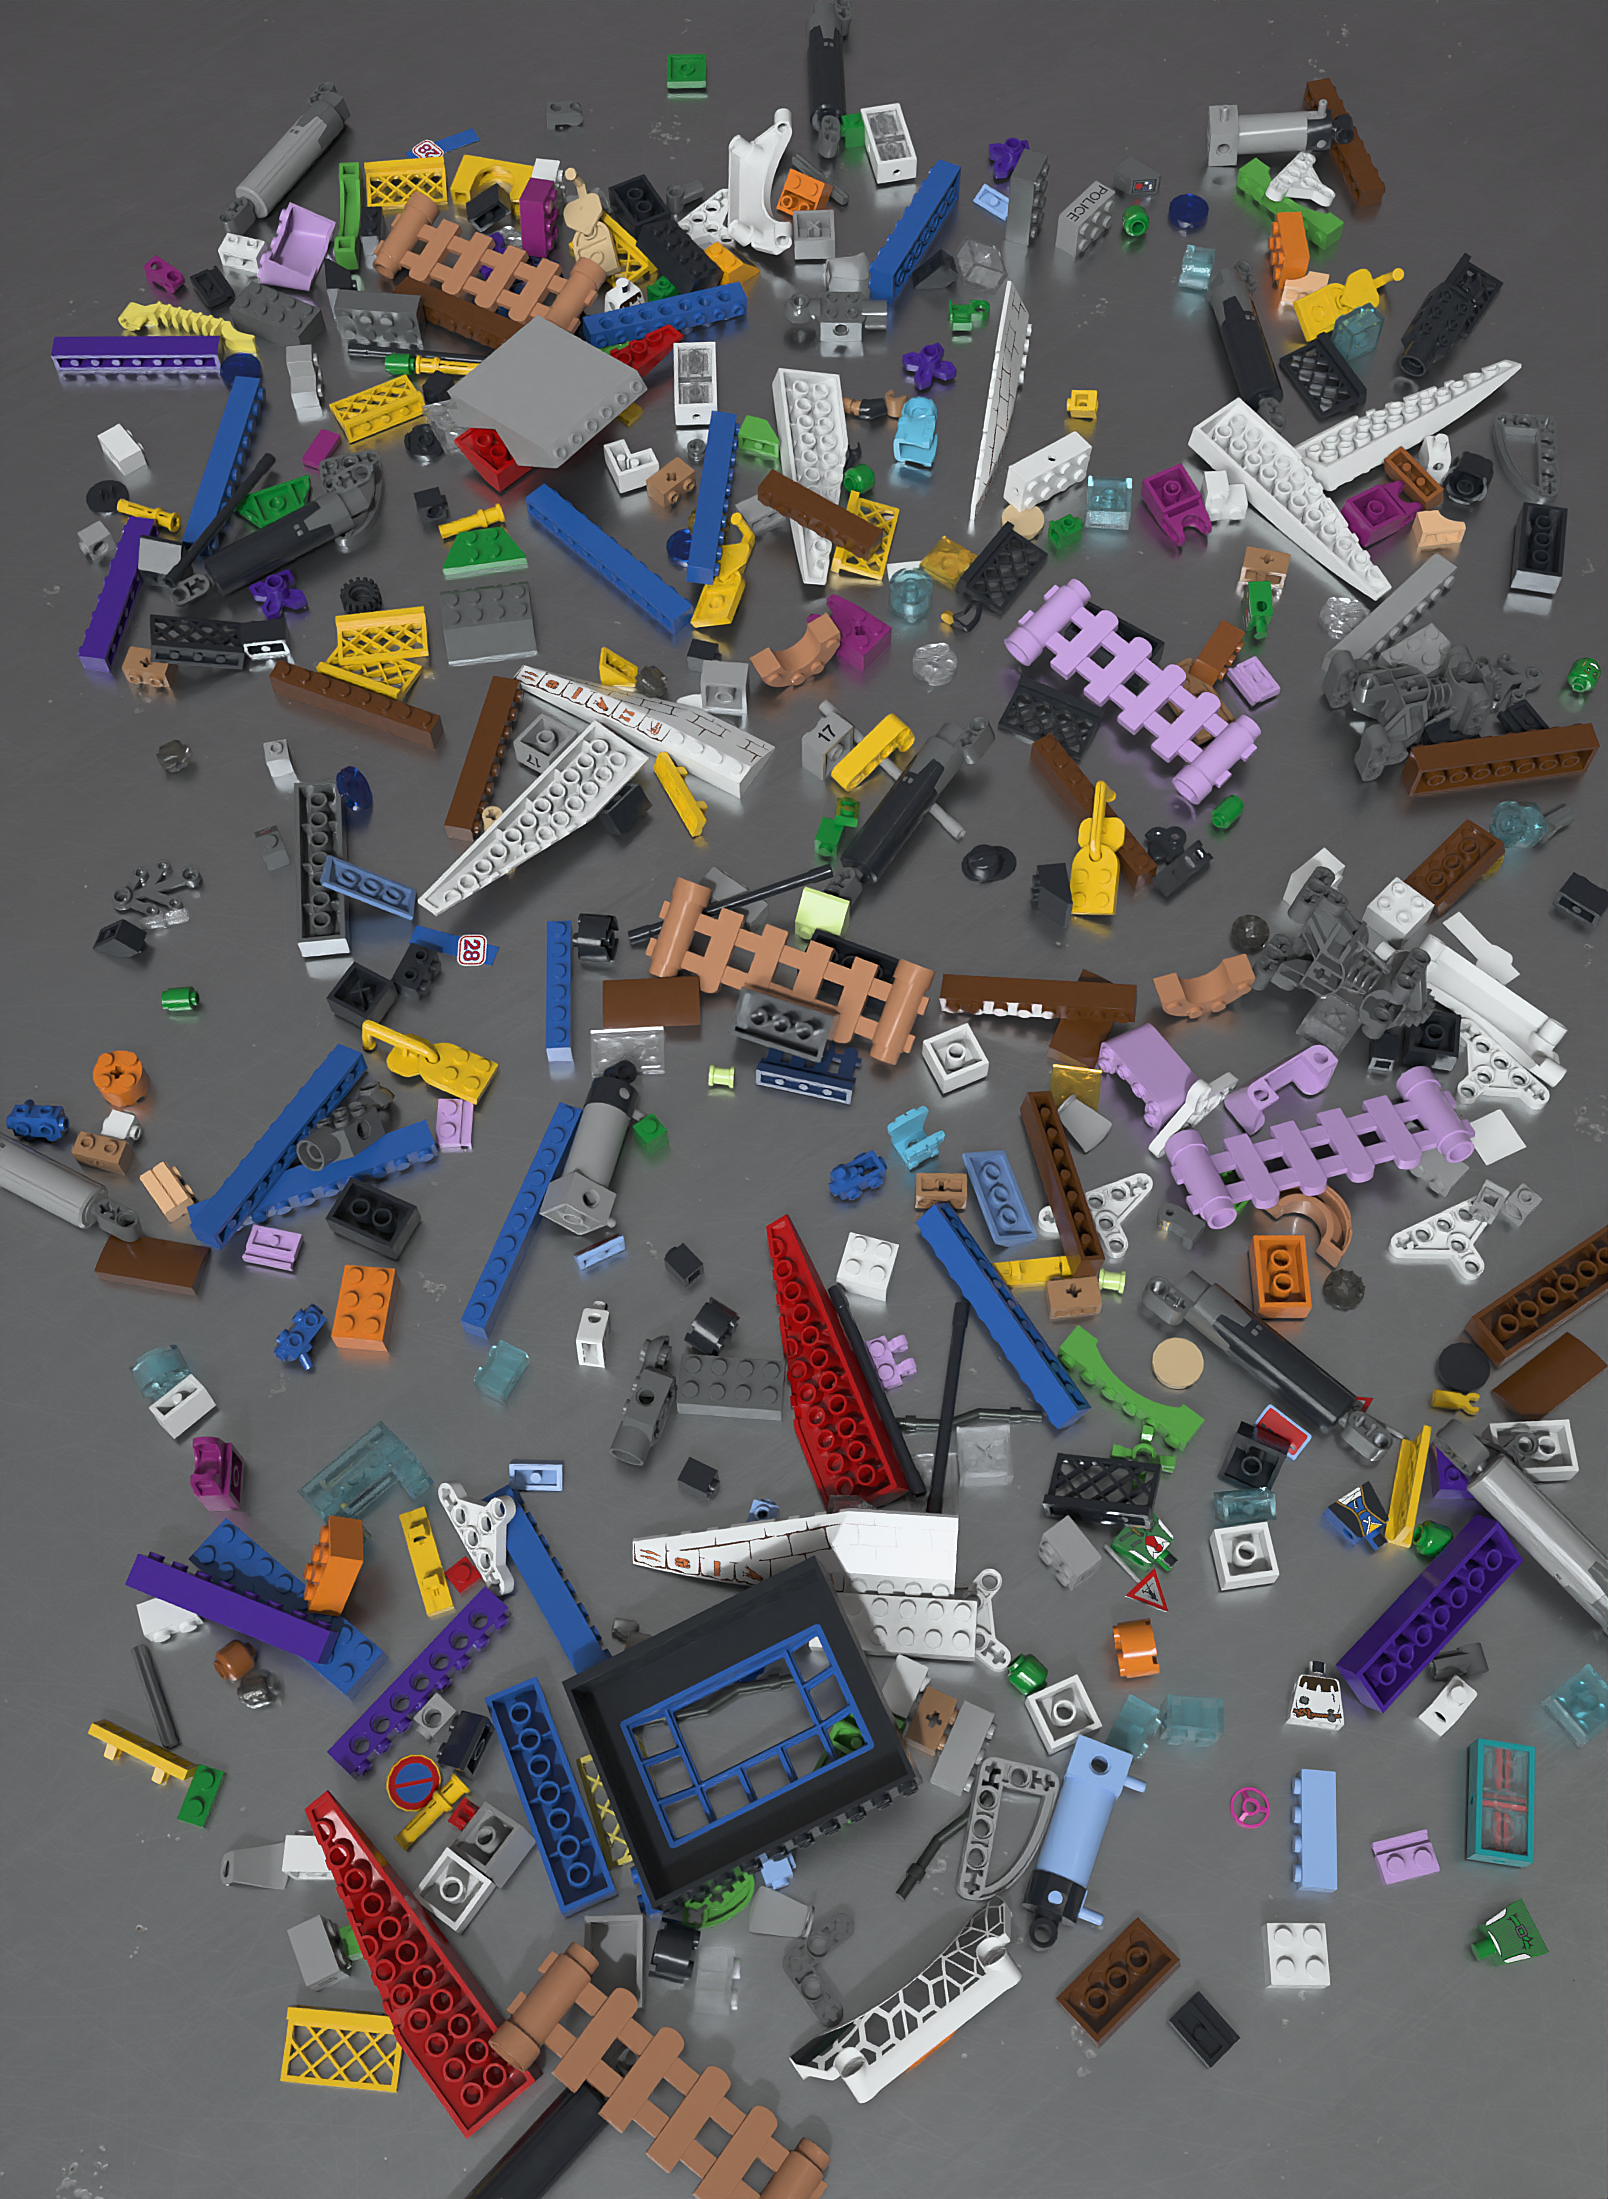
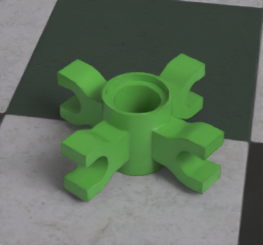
M1143 1425L1140 1443L1134 1449L1113 1444L1110 1459L1140 1462L1136 1456L1143 1454L1148 1457V1463L1161 1464L1162 1471L1169 1473L1173 1472L1176 1463V1457L1156 1454L1155 1449L1151 1446L1154 1427ZM1144 1471L1137 1476L1143 1484H1145L1148 1471ZM1134 1479L1131 1491H1134L1139 1487V1485L1135 1482Z

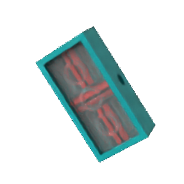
M1481 1738L1476 1739L1470 1744L1467 1859L1523 1868L1533 1863L1534 1746Z

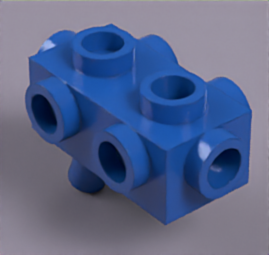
M28 1099L24 1104L14 1106L12 1112L7 1116L6 1125L8 1129L13 1130L14 1136H23L25 1140L46 1137L49 1141H55L62 1138L65 1131L68 1130L69 1118L65 1115L63 1106L35 1105L33 1100Z
M874 1150L868 1153H860L853 1161L847 1164H839L830 1172V1183H828V1186L835 1197L839 1195L842 1200L846 1198L854 1200L862 1194L861 1190L869 1186L871 1189H875L884 1182L883 1179L886 1178L887 1165L881 1156L878 1157ZM866 1171H871L867 1175H864Z
M312 1303L304 1310L302 1308L299 1309L291 1319L294 1322L289 1330L285 1328L275 1341L278 1344L275 1346L273 1354L284 1362L286 1360L289 1362L296 1360L298 1357L305 1370L314 1366L307 1351L313 1346L310 1343L311 1339L327 1320L322 1315L324 1312Z

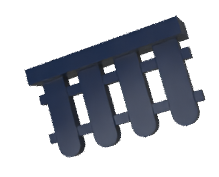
M831 1043L827 1060L822 1063L815 1062L814 1069L805 1067L807 1059L792 1055L790 1064L782 1062L784 1052L770 1047L767 1058H761V1061L758 1062L756 1084L851 1105L853 1088L856 1083L853 1073L855 1066H861L862 1058H858V1050L854 1047L846 1048L843 1054L834 1053L835 1047ZM832 1061L840 1062L837 1074L829 1072Z

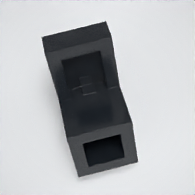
M1428 716L1427 722L1434 719V716ZM1445 718L1424 727L1423 745L1456 742L1463 739L1471 740L1473 736L1449 733L1451 718Z

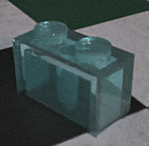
M500 1340L497 1346L494 1345L487 1355L488 1361L483 1368L480 1367L477 1370L473 1381L477 1392L504 1405L529 1365L530 1360L526 1352Z
M1266 1487L1214 1492L1215 1519L1223 1525L1277 1520L1275 1493Z
M1130 1694L1104 1744L1133 1755L1131 1765L1136 1758L1142 1760L1149 1746L1144 1743L1148 1734L1154 1736L1161 1723V1720L1157 1719L1160 1710Z

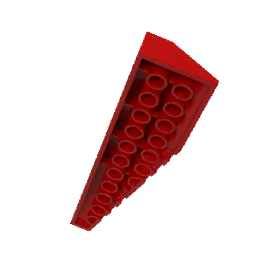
M668 324L646 334L642 340L628 342L627 347L620 350L615 348L609 351V355L637 370L643 379L674 348V343H679L683 339V335ZM469 428L454 439V443L485 481L499 492L533 468V466L517 465L495 429Z
M786 1214L767 1225L766 1231L770 1257L773 1258V1280L776 1281L778 1293L776 1294V1302L780 1307L781 1314L779 1323L784 1358L787 1359L789 1370L786 1373L787 1380L791 1385L792 1396H790V1401L795 1413V1419H793L794 1429L827 1513H839L840 1509L845 1508L874 1509L890 1503L910 1492L845 1330L792 1220Z
M327 1790L304 1810L318 1845H321L325 1854L327 1868L332 1872L337 1885V1893L344 1902L347 1918L363 1958L367 1960L372 1972L371 1978L383 2000L382 2006L386 2015H389L394 2029L392 2031L394 2036L462 2134L468 2139L536 2082L544 2073L535 2060L528 2070L523 2073L505 2061L491 2047L488 2040L502 2022L506 2020L400 1876L337 1799Z

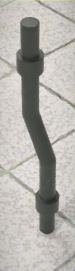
M1010 1407V1409L976 1408L954 1416L952 1428L979 1418L1004 1419L1013 1423H1020L1021 1420L1042 1421V1411L1021 1410V1407ZM906 1415L905 1418L895 1417L899 1428H905V1431H916V1429L939 1430L940 1419L916 1418L915 1415Z
M779 1673L768 1675V1678L734 1684L706 1704L679 1709L674 1712L676 1721L710 1715L738 1695L770 1689L771 1692L782 1690L783 1686L796 1683L792 1674L779 1676ZM663 1717L643 1724L642 1727L663 1723L665 1726H668L666 1718Z
M993 1768L989 1776V1781L984 1782L982 1780V1786H992L996 1788V1783L990 1782L992 1775L998 1773V1769ZM984 1790L979 1796V1801L982 1805L988 1796L992 1795L988 1790ZM971 1802L963 1814L932 1838L917 1862L911 1864L906 1871L907 1877L895 1893L900 1899L905 1900L915 1884L921 1882L926 1874L925 1869L942 1844L967 1825Z

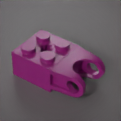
M1182 463L1143 479L1141 496L1159 526L1175 545H1184L1185 536L1183 528L1195 527L1205 535L1211 533V520L1201 499L1202 495Z
M1398 480L1382 486L1378 484L1345 501L1340 513L1349 524L1347 528L1352 534H1356L1364 548L1397 532L1413 521L1417 512L1423 510V505L1420 502L1406 503L1398 497L1405 487L1402 481Z
M831 594L827 598L826 603L833 613L829 617L841 635L840 646L835 654L864 672L891 645L892 628L860 606L838 595ZM810 614L806 619L807 624L821 615Z
M193 1438L192 1448L195 1455L194 1474L190 1475V1486L193 1489L194 1495H196L208 1511L241 1510L243 1457L232 1443H225L220 1438Z

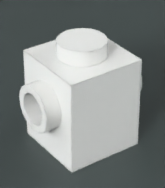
M112 1110L110 1116L104 1120L103 1130L100 1135L127 1141L132 1148L134 1141L138 1140L141 1135L142 1126L134 1113L127 1110H122V1112Z

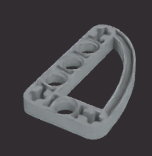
M987 1757L979 1763L956 1883L957 1891L961 1897L970 1900H986L995 1897L1014 1884L1029 1866L1046 1834L1055 1807L1059 1779L1053 1771L998 1757ZM992 1762L994 1763V1768L998 1769V1773L992 1775L990 1783H996V1788L982 1786V1780L984 1782L989 1781L990 1774L985 1771V1767L991 1766ZM1016 1768L1022 1769L1025 1773V1781L1020 1785L1015 1784L1011 1778V1774ZM1032 1771L1035 1772L1033 1778L1042 1779L1047 1775V1780L1051 1782V1787H1046L1044 1791L1042 1784L1031 1783ZM1003 1787L1042 1796L1035 1822L1018 1857L1001 1877L985 1886ZM984 1790L990 1791L993 1795V1803L989 1807L982 1806L979 1801V1796ZM979 1819L985 1820L988 1824V1831L984 1836L977 1835L974 1830V1824ZM974 1848L980 1849L983 1854V1860L978 1865H973L969 1861V1853ZM966 1867L971 1870H980V1875H973V1883L977 1885V1889L971 1890L970 1895L968 1894V1889L964 1887V1883L970 1881L972 1873H966Z

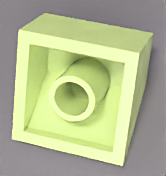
M805 887L795 920V934L804 939H811L815 930L819 929L844 939L849 927L850 901Z

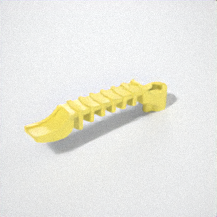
M160 301L148 306L130 302L118 318L119 323L129 331L140 330L141 327L159 326L163 322L168 328L173 324L177 330H180L183 326L189 333L193 329L199 336L203 333L204 336H220L221 340L224 337L226 339V347L230 351L257 353L259 350L255 342V336L238 332L232 327L230 321H224L223 318L217 319L212 315L206 316L201 312L194 313L190 309L188 311L183 310L182 307L175 308L171 304L164 305Z

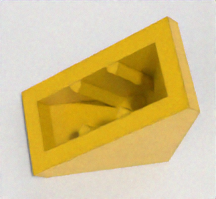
M601 648L599 663L601 684L619 687L636 686L638 667L608 648Z

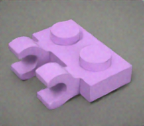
M885 1335L864 1342L884 1391L901 1386V1377L917 1372V1366L913 1358L906 1359L896 1365L892 1354L908 1349L905 1335L897 1336L887 1342Z

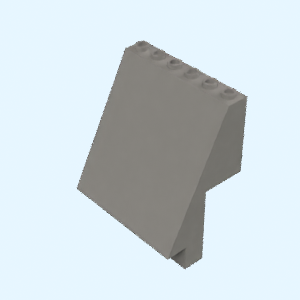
M537 315L447 391L454 401L447 410L458 427L495 429L517 465L558 468L648 389L637 370Z

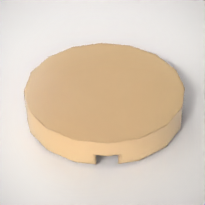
M1011 504L1003 511L1001 525L1003 527L1009 521L1015 525L1013 529L1015 532L1027 540H1031L1035 535L1042 532L1045 519L1044 514L1037 506L1019 512Z
M1175 1337L1166 1339L1157 1346L1152 1356L1151 1366L1160 1383L1169 1388L1184 1389L1198 1381L1203 1372L1204 1359L1201 1351L1194 1343L1187 1339Z

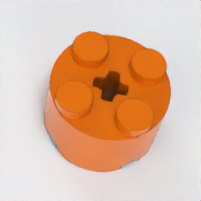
M119 1050L103 1053L98 1057V1062L93 1070V1080L102 1096L110 1104L117 1107L132 1106L137 1103L136 1100L142 1095L144 1097L147 1094L150 1079L136 1054Z
M1150 1618L1119 1622L1116 1626H1112L1116 1650H1122L1121 1653H1117L1120 1676H1126L1128 1679L1160 1674Z

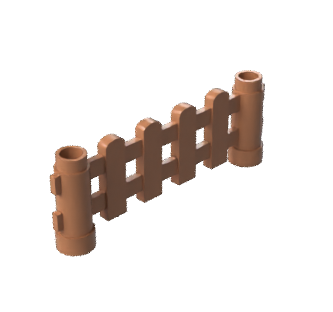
M413 192L404 206V212L402 214L398 213L391 224V232L385 241L381 240L374 250V254L377 257L372 263L374 269L388 279H393L397 272L401 271L404 267L410 270V278L427 285L430 284L432 279L442 282V290L453 296L462 298L465 292L476 296V305L489 311L495 312L498 306L509 309V318L520 324L526 325L539 315L571 334H574L581 323L579 320L580 315L586 306H592L598 296L597 292L607 278L605 271L589 258L579 257L570 272L569 279L566 280L559 277L563 271L560 264L542 258L536 268L526 264L529 259L526 251L509 245L504 254L493 251L496 245L493 238L476 232L470 241L460 238L463 231L460 225L443 219L438 228L432 227L440 214V209L429 197L419 192ZM421 240L426 242L427 245L422 253L418 255L413 253ZM450 252L460 256L453 268L443 265ZM483 265L494 269L486 282L475 278ZM516 278L527 282L520 295L508 291ZM549 292L558 295L551 308L542 304Z
M677 877L671 893L673 895L671 902L664 901L659 917L664 919L657 939L651 937L645 953L651 956L650 959H652L648 970L649 973L662 978L677 977L679 970L683 968L698 974L700 990L703 992L717 993L721 989L722 983L739 990L745 986H752L840 1014L833 1036L834 1041L849 1043L853 1040L855 1033L872 1039L873 1045L869 1056L893 1065L897 1064L900 1053L911 1052L916 1036L910 1033L917 1014L924 1016L930 998L924 995L926 990L930 989L935 971L899 959L893 975L895 978L893 984L876 979L880 965L855 957L852 968L849 969L831 962L835 949L811 940L807 952H803L787 946L791 934L788 931L766 924L762 936L742 929L747 916L723 907L718 920L702 914L704 907L707 908L713 890ZM695 931L711 936L704 957L689 951ZM736 946L755 953L748 973L729 966ZM780 962L800 970L793 990L773 983ZM824 979L845 986L838 1006L817 999ZM869 996L886 1002L879 1022L862 1016Z
M572 1942L563 1954L559 1953L557 1955L553 1950L538 1968V1971L543 1974L528 1995H525L522 1991L517 1995L506 2010L511 2017L508 2021H503L488 2040L491 2047L505 2061L523 2073L528 2070L540 2054V2047L544 2043L562 2059L551 2073L573 2093L579 2089L586 2079L608 2098L598 2112L602 2118L620 2133L626 2129L631 2120H634L655 2138L644 2153L666 2173H670L680 2160L702 2179L692 2193L697 2199H819L828 2186L822 2179L824 2177L823 2172L831 2162V2159L820 2147L804 2137L801 2138L794 2150L788 2151L771 2137L778 2124L775 2115L764 2106H755L745 2115L724 2097L731 2086L728 2075L722 2069L716 2066H709L701 2075H698L678 2058V2055L684 2048V2040L676 2030L670 2027H662L655 2036L651 2035L631 2018L638 2008V2001L630 1991L624 1988H616L607 1997L591 1984V1975L599 1966V1962L589 1951L576 1942ZM574 2003H577L593 2017L578 2038L574 2037L559 2024ZM616 2038L639 2056L624 2078L601 2060ZM662 2077L685 2096L670 2118L647 2099ZM709 2117L731 2135V2138L717 2158L694 2139ZM756 2157L775 2172L760 2195L742 2180V2177Z

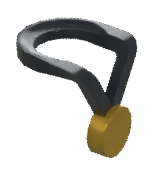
M972 600L964 611L956 614L945 610L941 614V618L947 624L954 622L966 632H970L980 620L982 614L981 602ZM972 606H976L975 617L968 625L957 619L967 614Z

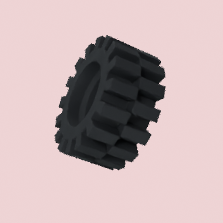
M356 577V581L349 580V585L345 582L344 588L340 590V599L347 615L380 611L382 597L377 583L374 584V580L370 579L368 581L367 577H363V580H360V577ZM359 595L369 596L364 601H354V598Z

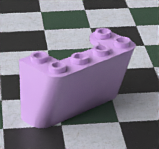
M290 202L287 209H282L279 218L282 222L279 223L276 233L278 237H273L270 245L272 251L269 250L267 253L262 254L260 265L262 266H260L257 278L260 279L259 283L310 291L331 243L336 222Z
M1144 1023L1101 1044L1098 1057L1100 1068L1105 1073L1114 1074L1117 1072L1120 1078L1126 1079L1131 1085L1133 1093L1138 1098L1141 1097L1146 1103L1144 1119L1151 1127L1154 1126L1158 1132L1163 1130L1185 1104L1188 1091L1199 1078L1150 1023Z
M1314 1045L1284 1058L1229 1092L1224 1099L1225 1106L1250 1136L1260 1130L1264 1124L1265 1117L1262 1110L1279 1100L1275 1093L1277 1090L1293 1081L1305 1094L1314 1095L1328 1086L1338 1059L1323 1045Z

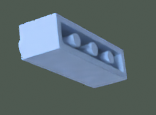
M1301 1769L1297 1773V1777H1293L1292 1792L1297 1794V1806L1294 1805L1292 1810L1293 1823H1297V1835H1293L1292 1841L1293 1852H1297V1864L1293 1865V1881L1297 1882V1890L1333 1893L1337 1890L1336 1772Z

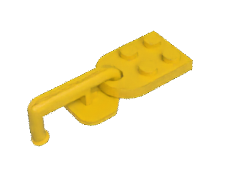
M1396 268L1392 272L1373 279L1367 269H1359L1348 275L1345 286L1339 283H1332L1292 302L1306 341H1312L1317 338L1318 334L1322 332L1327 333L1345 324L1350 319L1353 310L1360 314H1365L1375 309L1379 304V295L1376 289L1386 283L1402 280L1404 271L1401 268Z
M738 512L732 515L731 523L739 528L743 538L741 543L721 546V559L716 560V563H720L718 577H713L712 585L705 584L691 619V624L695 628L731 624L744 591L745 580L742 576L755 544V534Z
M1099 780L1095 787L1093 817L1085 819L1079 828L1078 843L1082 849L1076 854L1072 863L1070 890L1073 906L1071 914H1116L1120 862L1115 852L1124 844L1125 824L1119 818H1105L1106 802L1114 801L1116 793L1102 780Z
M371 1020L363 1022L362 1048L364 1050L370 1051L376 1047V1041L373 1040V1037L394 1045V1048L387 1057V1067L391 1071L404 1077L421 1075L428 1084L477 1105L498 1071L499 1064L454 1044L436 1043L431 1045L429 1040L411 1033L403 1035Z

